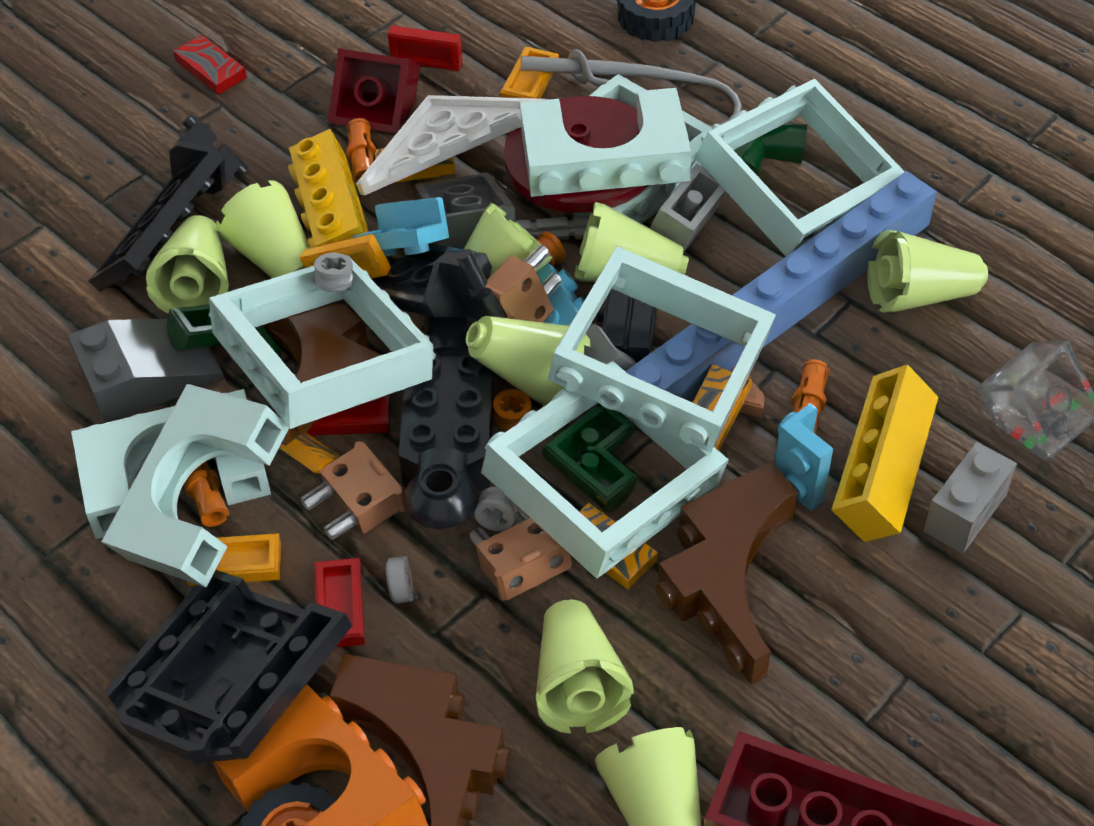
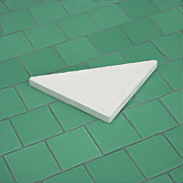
M428 95L358 180L356 186L360 195H367L520 128V102L549 99Z

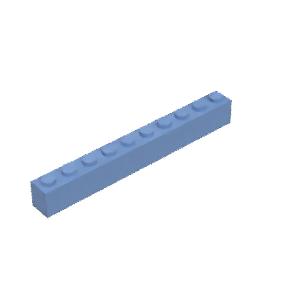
M905 171L734 293L732 296L776 314L763 347L865 273L868 268V262L876 261L878 249H874L872 246L881 232L896 230L915 236L930 224L937 191L908 171ZM691 324L625 372L685 400L692 401L696 397L712 364L731 371L732 367L736 366L745 346Z

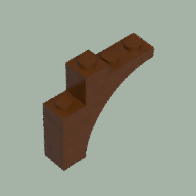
M337 301L262 325L267 333L276 338L293 356L299 368L296 378L300 383L381 356V354L366 348L368 337L366 335V323L352 308ZM319 419L292 429L289 428L281 444L288 445L300 434L306 433Z
M772 461L681 506L680 525L677 528V533L686 550L659 563L658 584L656 585L657 595L664 607L668 610L673 608L682 622L697 615L698 621L705 633L709 636L714 635L723 646L725 658L731 668L736 672L741 671L750 684L767 676L771 651L761 638L753 622L747 602L745 578L750 564L762 544L775 530L785 522L793 519L798 493Z
M349 654L343 655L330 694V698L342 713L343 721L348 723L354 721L359 727L374 734L392 747L404 759L423 788L430 807L431 826H465L467 819L474 821L478 811L480 793L493 795L498 777L505 779L508 773L511 749L504 748L503 728L461 720L465 706V695L459 694L457 674Z

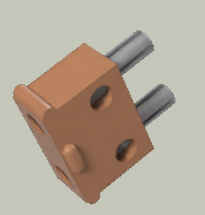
M538 245L524 261L511 255L487 280L484 288L492 290L505 318L543 322L553 312L554 308L548 297L559 287L562 279L558 274L551 273L541 283L535 271L549 256V251L545 246Z
M361 441L354 444L355 448L319 470L323 483L301 497L302 505L307 510H311L331 496L344 510L345 513L324 527L326 535L331 540H334L355 525L364 535L398 511H406L402 487L366 444Z
M519 508L515 515L514 526L490 538L482 528H476L477 532L473 530L470 533V539L476 545L481 569L498 589L499 598L502 601L509 600L570 569L572 566L571 555Z

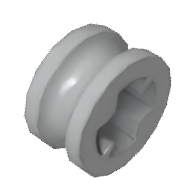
M326 253L315 259L314 269L316 274L314 280L319 289L327 292H339L348 289L352 285L353 263L347 255Z
M489 487L483 490L474 512L478 523L492 531H504L512 527L519 507L498 487Z

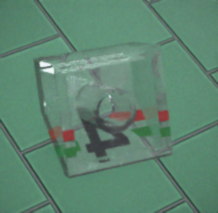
M1069 340L1029 344L977 387L994 423L1043 460H1050L1094 422V392Z

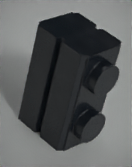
M611 288L607 298L597 312V322H603L602 330L615 348L632 357L636 363L652 353L657 308Z

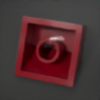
M338 48L327 123L350 126L349 122L351 120L361 118L369 122L371 130L397 134L405 124L415 102L421 63L410 59Z

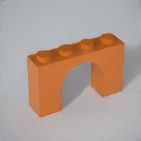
M308 685L303 687L248 758L212 762L223 785L247 812L250 811L249 807L255 800L259 801L264 797V793L271 789L274 791L282 788V785L288 784L306 773L318 770H335L350 775L346 789L334 804L304 826H429L421 807L426 802V799L415 781L409 776L402 780L397 775L396 767L390 757L381 748L374 752L369 747V741L362 729L354 721L347 725L343 721L342 713L335 702L328 695L321 699Z

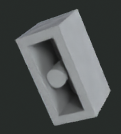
M697 163L691 170L690 181L681 182L660 207L650 229L683 246L684 253L714 215L726 191L704 167Z
M976 442L931 501L923 532L964 554L1007 495L1017 463Z

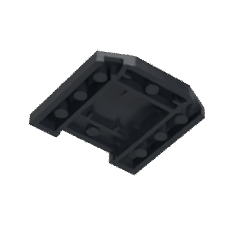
M215 570L207 587L195 586L105 691L117 710L116 714L121 724L132 736L194 763L246 759L350 630L352 624L343 612L313 602H309L302 609L252 592L244 579Z

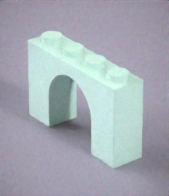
M677 88L637 91V124L639 134L630 142L613 148H593L573 140L564 128L559 99L520 102L521 132L531 197L690 181L692 151Z
M187 384L101 542L129 561L207 587L228 546L204 528L178 519L177 501L183 484L198 466L220 455H234L270 466L289 427L267 405Z
M244 389L223 393L247 400ZM175 406L71 431L85 512L96 539L105 536L130 490L138 470L144 464ZM220 455L212 458L218 466L228 505L271 495L264 464L234 455Z

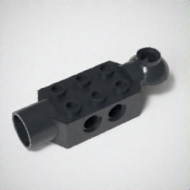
M430 316L427 318L425 335L429 336V341L433 344V352L436 354L433 360L432 379L404 389L398 455L402 483L407 488L404 495L405 510L412 520L428 528H452L467 521L476 509L479 500L478 492L489 488L491 481L481 471L486 453L485 446L493 437L495 373L469 354L466 335L469 327L474 322H478V319Z

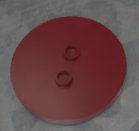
M575 96L559 99L564 128L573 140L582 145L593 148H613L630 142L639 134L637 109L626 103L598 96ZM521 127L510 131L505 142V166L513 186L527 199L552 210L588 213L593 212L594 202L613 208L632 200L649 186L531 197Z

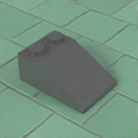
M489 173L414 184L417 200L436 197L443 199L449 238L431 244L464 249L490 203L497 205L507 214L504 217L508 221L516 222L514 205Z
M167 319L107 320L68 334L79 368L104 423L120 420L180 397L187 384L203 388L225 379L210 347L178 351L172 346L167 333Z

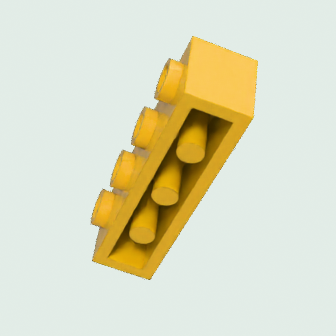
M331 129L313 137L305 138L298 144L289 147L293 163L288 165V169L295 184L299 186L294 189L297 200L302 209L306 211L301 213V218L308 233L312 235L311 238L307 239L309 247L313 248L352 239L355 235L369 232L346 154Z
M908 364L873 376L832 507V511L864 542L901 533L938 401V396Z

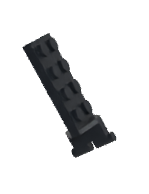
M193 113L182 122L187 130L169 150L172 177L88 280L99 292L113 284L120 287L132 273L138 276L149 266L153 260L149 256L150 252L154 247L157 249L162 247L174 233L170 228L175 221H182L192 211L195 205L191 200L196 194L198 196L204 192L216 194L224 188L233 175L239 178L248 169V166L225 144H222L218 149L212 145L217 136Z
M431 243L428 244L429 251L418 254L405 255L404 248H397V254L385 256L391 266L388 274L371 279L381 290H385L388 293L391 301L400 310L430 317H469L478 320L484 316L505 318L492 290L484 288L492 270V265L486 253Z

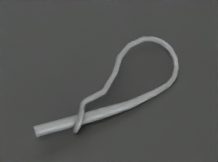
M579 49L570 51L568 58L521 56V71L571 73L580 84L590 82L601 86L609 80L597 78L593 75L616 76L619 74L621 76L652 77L713 86L728 95L734 104L733 115L719 125L730 121L742 109L738 95L728 85L693 73L643 64L587 60Z

